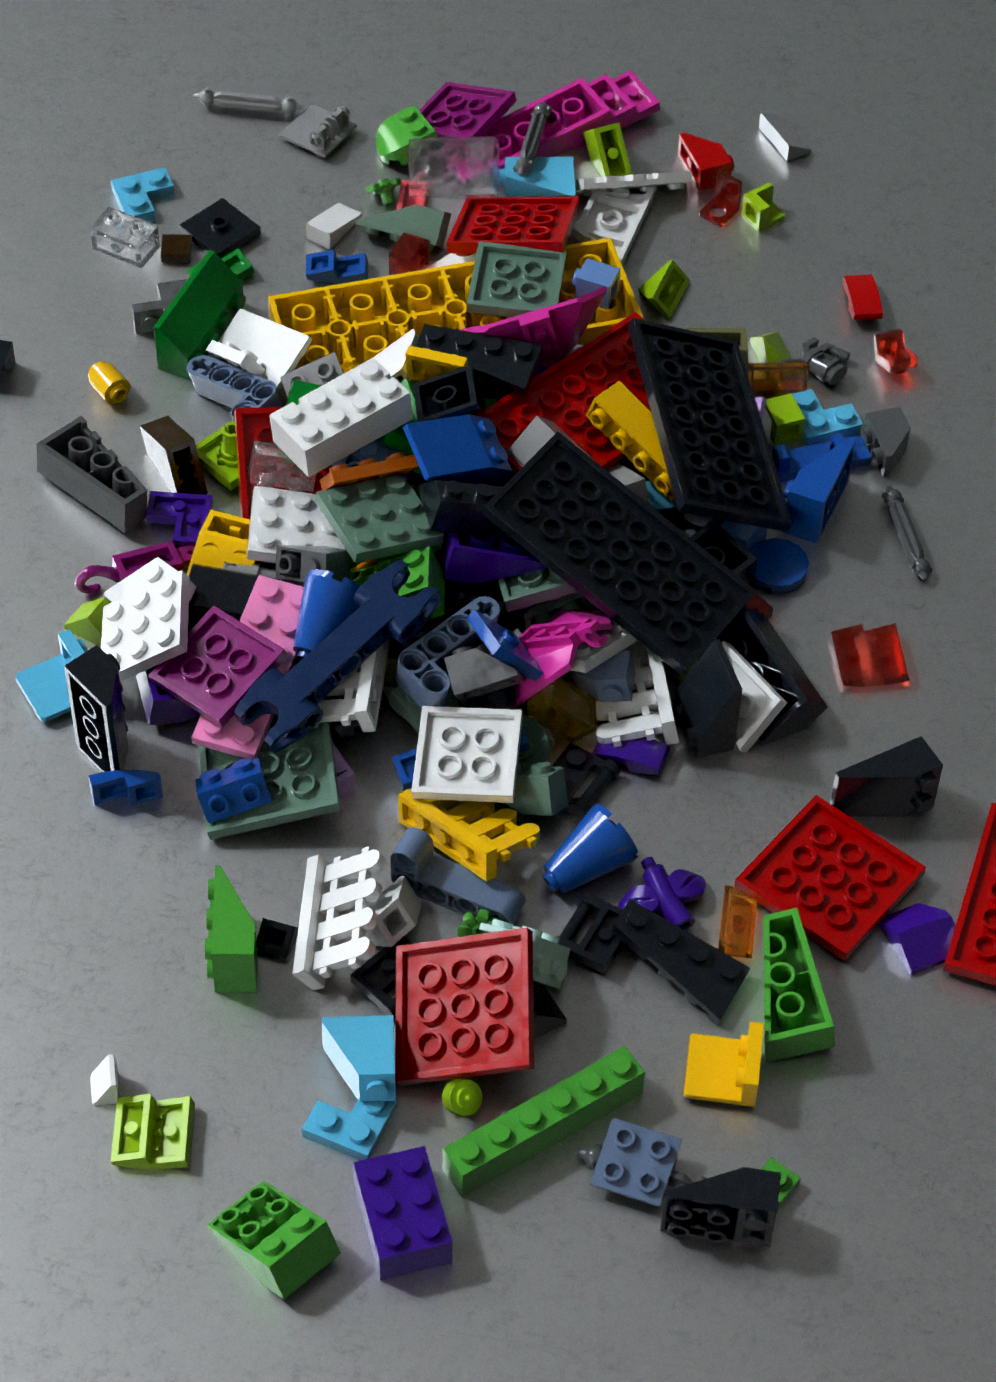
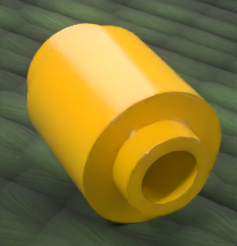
M99 361L90 368L88 372L90 385L108 404L120 403L126 399L130 391V383L113 364Z

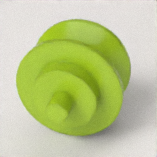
M457 1078L451 1080L445 1086L442 1093V1101L450 1113L469 1116L480 1108L482 1091L474 1081Z

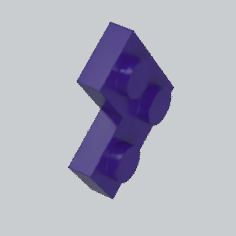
M150 491L146 511L147 523L175 524L173 535L175 548L187 545L195 546L199 532L210 510H212L213 497L212 495Z

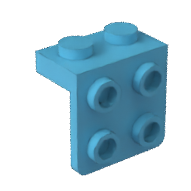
M70 629L58 634L60 655L16 674V681L38 718L43 722L71 711L64 665L88 650L83 640H77Z

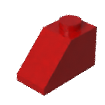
M681 133L679 135L678 156L686 170L692 171V180L697 189L703 191L730 184L731 172L734 171V161L732 156L726 153L722 144L688 133Z

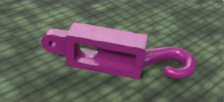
M169 541L113 555L112 567L91 565L84 568L76 576L75 586L81 593H96L101 589L100 584L85 585V582L91 577H105L119 583L157 557L163 561L168 560L169 562L166 563L178 572L183 571V568L188 567L195 546L187 545L175 548L173 542Z

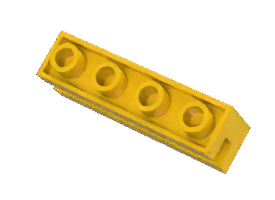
M618 381L594 398L586 416L612 442L615 448L620 450L634 464L635 468L642 472L655 485L657 490L672 502L675 497L652 414Z

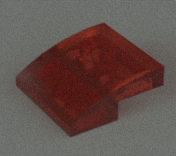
M896 623L864 631L862 624L831 631L843 686H882L910 681Z

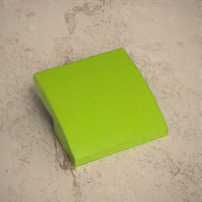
M151 1093L117 1098L111 1153L112 1165L138 1169L190 1167L195 1109L193 1099L190 1096L155 1100Z

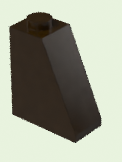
M168 415L140 425L147 454L170 491L173 493L208 494L194 438Z

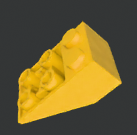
M210 510L199 532L187 575L189 576L192 564L194 563L222 569L225 561L253 566L254 563L260 564V567L263 568L265 562L247 559L250 519Z

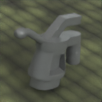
M813 337L802 344V358L780 360L777 362L776 367L781 369L785 365L801 364L807 370L809 369L821 382H828L830 385H834L840 382L846 375L848 368L842 363H847L850 353L829 343L817 347L819 340Z

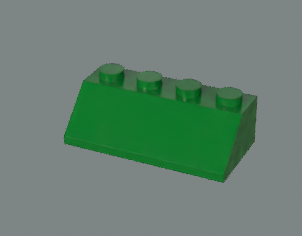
M209 250L154 325L158 369L188 380L191 379L186 369L188 362L194 357L208 355L209 352L206 349L212 340L218 342L219 337L226 331L236 313L244 308L246 297L243 295L242 281L214 251Z

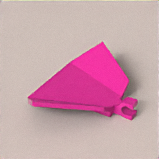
M604 286L578 298L495 323L460 330L542 344L543 354L538 365L551 367L564 359L577 345L605 296L607 288Z
M562 609L556 612L546 623L531 625L518 637L543 671V674L536 681L521 674L524 682L514 685L517 707L571 670L578 645L582 642H586L595 648L602 647L609 640L607 634L598 635L595 631L613 629L612 619L602 611Z

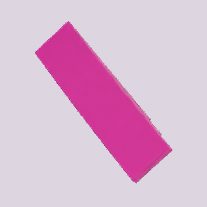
M631 70L613 79L605 74L589 83L580 78L500 118L473 148L448 144L438 150L439 154L466 187L498 178L499 169H505V157H519L532 118L531 113H533L535 106L542 102H546L547 106H551L553 110L546 119L545 128L535 157H557L586 145L583 135L584 131L617 122L620 123L622 129L660 111V102Z

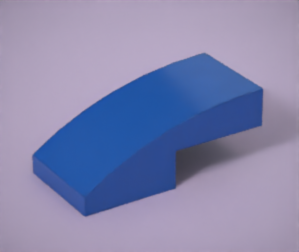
M335 250L307 254L306 277L317 282L335 284L368 279V259L366 253L337 258Z
M115 770L88 776L94 805L128 797L132 807L163 798L161 777L158 772Z

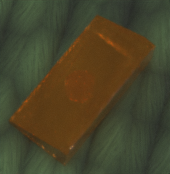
M807 362L748 363V378L754 398L764 397L770 399L807 390Z
M729 885L724 887L718 949L729 956L752 959L757 902L751 895Z

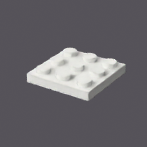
M254 486L247 548L248 560L276 563V549L278 545L327 546L345 549V547L315 502L316 494Z
M181 570L168 577H164L103 607L101 649L106 654L111 653L117 659L120 665V682L187 652L190 577Z
M422 706L411 790L412 798L514 803L523 721L522 710Z

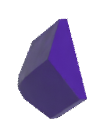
M920 903L887 915L879 924L910 975L945 962L956 926L952 916L946 910Z

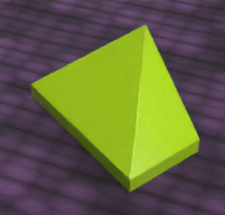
M672 259L638 290L667 320L671 318L690 279Z
M778 332L750 337V343L769 382L798 377V371L794 364L785 365L781 369L776 367L778 361L791 359Z

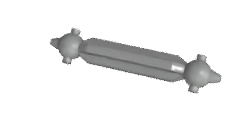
M205 87L201 92L193 94V98L199 100L207 108L215 103L221 107L268 112L282 110L287 116H292L296 111L303 110V105L297 103L291 96H286L284 100H281L274 96L219 91L214 93L209 87Z

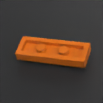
M399 452L385 457L384 461L376 462L375 458H369L358 462L357 466L348 468L346 463L335 465L329 468V473L320 479L322 490L398 474L405 476L418 468L419 465L415 455L404 456L403 452Z

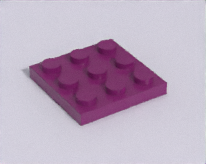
M446 82L419 111L436 131L438 137L436 143L473 148L500 118L507 113L517 99L514 91Z
M213 606L188 632L187 652L157 665L148 676L153 684L223 728L235 715L234 711L237 705L247 694L252 684L269 669L278 668L288 655L281 646Z

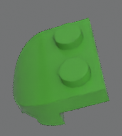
M414 105L400 110L399 113L388 117L382 122L376 136V147L379 157L384 163L389 164L391 160H399L402 165H406L416 161L414 151L438 141L436 131Z

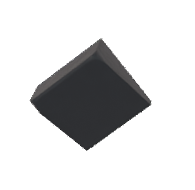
M263 918L256 940L257 953L287 961L298 935V927Z

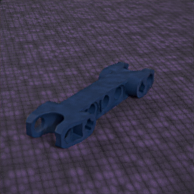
M402 559L373 574L358 588L354 595L353 602L359 608L287 674L284 675L277 668H272L252 684L234 711L237 720L245 726L251 724L262 715H277L279 717L277 723L269 730L264 739L267 748L273 753L280 752L292 743L302 739L322 719L323 710L317 705L391 636L399 643H405L424 627L441 602L439 591L431 586L423 589L413 597L399 596L397 592L407 582L411 574L408 564Z

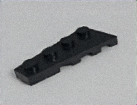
M424 324L416 347L427 348L433 351L468 358V366H472L476 377L479 374L489 378L492 384L501 388L505 385L516 389L517 394L524 397L527 396L543 354L542 344Z
M631 899L625 905L611 930L643 960L648 959L659 969L658 974L668 983L672 981L685 992L684 997L694 1006L698 1004L709 1014L708 1019L716 1026H718L751 969Z

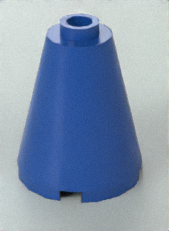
M314 569L308 572L304 582L293 650L298 654L297 659L301 661L359 608L353 602L354 595L360 587L358 584L344 577L342 582L332 579L334 573L326 570Z
M596 804L588 811L543 866L545 874L542 876L543 880L553 892L559 890L562 893H567L632 863L639 857L636 855L638 853L637 847L621 823L616 825L612 820L608 819L612 813L603 805Z

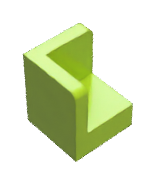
M770 182L743 195L741 216L758 232L784 220L785 213L772 202L774 186Z
M792 393L767 399L765 409L772 420L770 439L774 446L802 440L805 417Z

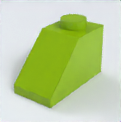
M619 122L583 132L589 159L600 177L632 175Z

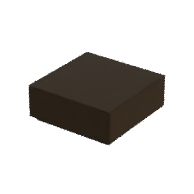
M162 234L161 262H190L192 236L186 234Z

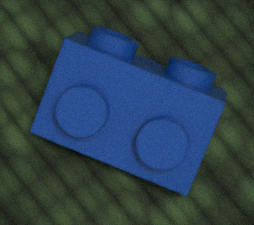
M259 757L252 760L250 758L238 760L232 767L221 771L218 769L209 770L203 773L200 778L195 779L197 797L208 823L271 802V795L265 782L264 770Z

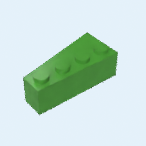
M793 908L763 915L766 1063L835 1047L834 1024L798 909Z

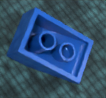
M467 414L408 423L403 426L425 481H457L493 486L512 471L507 460L508 455L496 435L495 425L489 418Z
M848 438L800 469L794 481H788L784 497L787 499L786 503L793 525L787 532L783 533L816 544L819 543L849 482L856 439Z

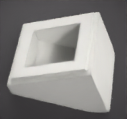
M109 1054L91 1074L92 1104L94 1106L117 1104V1098H120L116 1056Z

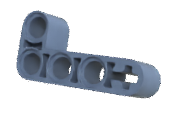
M206 355L194 357L186 366L196 392L201 396L231 407L230 414L234 422L235 408L285 406L276 384L268 379Z
M486 596L474 599L399 654L395 676L396 683L421 708L422 706L446 707L451 682L449 676L444 672L447 669L444 658L452 656V652L458 648L471 647L473 649L483 643L468 622L467 617L475 609L497 623L500 607L496 600Z
M409 827L406 829L391 854L390 874L393 883L400 876H405L418 897L461 915L471 911L477 917L478 911L484 909L489 911V920L498 918L501 921L513 924L525 904V896L517 888L494 878L486 882L464 866L433 854L432 838L419 828Z

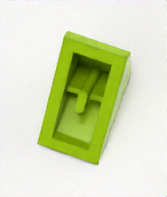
M102 597L83 603L64 624V629H70L73 634L101 647L103 607L111 602L107 597Z

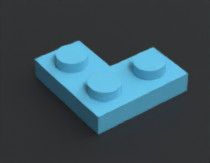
M165 167L111 180L112 191L128 226L154 220L155 211L150 200L174 194V185Z
M813 389L792 394L805 417L803 441L806 446L829 441L831 435L843 433V437L860 433L863 423L852 403L824 410Z
M396 1097V1101L359 1102L357 1100L351 1113L317 1100L302 1128V1136L359 1160L369 1159L398 1107V1097Z

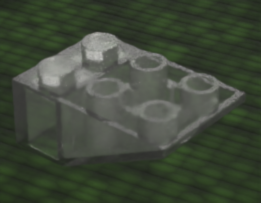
M495 137L409 138V196L453 199L499 197V141Z

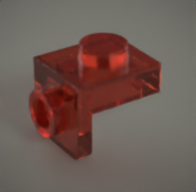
M894 329L874 335L876 363L888 372L902 374L909 368L918 367L917 355L905 347L904 332L901 329Z

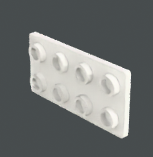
M240 309L219 342L212 340L206 350L211 353L210 357L274 382L277 389L280 390L283 387L280 377L294 370L300 359L305 355L307 348L312 342V338Z

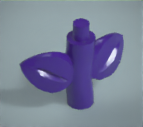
M653 857L643 859L641 865L645 872L642 877L646 885L642 884L631 888L623 896L618 907L624 909L629 899L656 914L660 912L666 920L685 931L690 929L694 925L695 920L682 902L687 903L698 900L705 891V879L698 874L683 869L674 870L668 876L664 866L656 864Z

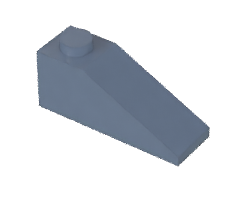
M622 650L587 673L569 670L550 685L598 702L632 701L636 671L631 651Z

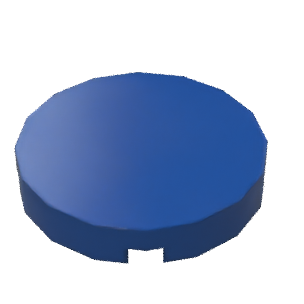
M772 538L758 542L749 550L758 558L754 581H752L755 586L761 589L763 587L769 588L771 592L783 593L800 587L807 576L809 561L806 553L799 545L789 540Z

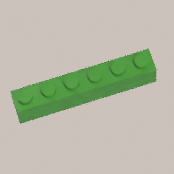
M623 1046L444 1147L442 1170L463 1197L642 1095L645 1071L628 1049Z

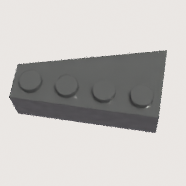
M82 415L37 443V472L124 533L146 519L147 489L126 466L122 467L112 449L107 450L101 443V437L97 432H92L87 427V421Z

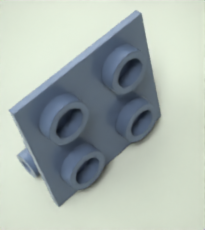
M612 1117L590 1185L660 1207L672 1169L675 1168L678 1160V1151L682 1139Z

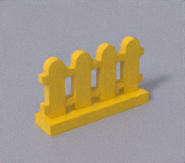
M409 789L398 794L399 823L407 828L415 827L425 831L432 838L434 847L486 882L497 877V861L506 862L510 860L511 854L525 847L530 849L536 847L537 841L540 838V828L538 825L525 823L517 826V812L509 808L495 812V802L413 799ZM458 803H461V804H459V805H457V806H455V807H453V808L447 810L448 808H450V807H452V806H454V805H456V804H458ZM483 817L482 819H480V820H478V821H476V822H474V823H472V824H470V825L468 824V823H470V822H473V821H475V820H477V819ZM502 832H505L504 834H502V835H500V836H498V837H496V838H494V839H490V838H492V837H494V836H496V835H498V834H500V833H502Z

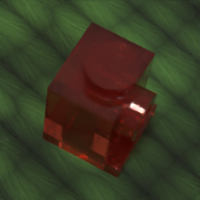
M403 232L389 253V275L422 270L424 264L428 265L430 262V240Z

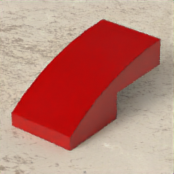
M873 275L843 276V288L849 298L848 310L853 320L883 319L881 300Z

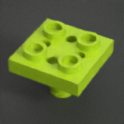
M232 420L196 445L201 467L230 491L239 486L235 422Z

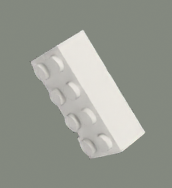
M374 357L298 399V405L291 402L269 415L273 441L308 478L413 419L410 392L395 377L390 378V373Z

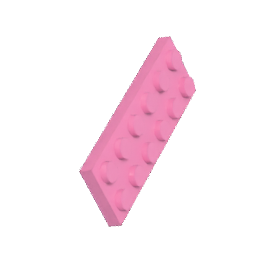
M258 575L240 622L285 649L288 657L277 668L285 675L293 668L298 655L293 650L304 587ZM201 714L191 737L192 744L242 758L255 759L259 754L274 714L262 715L251 724L245 726L234 715L223 728Z

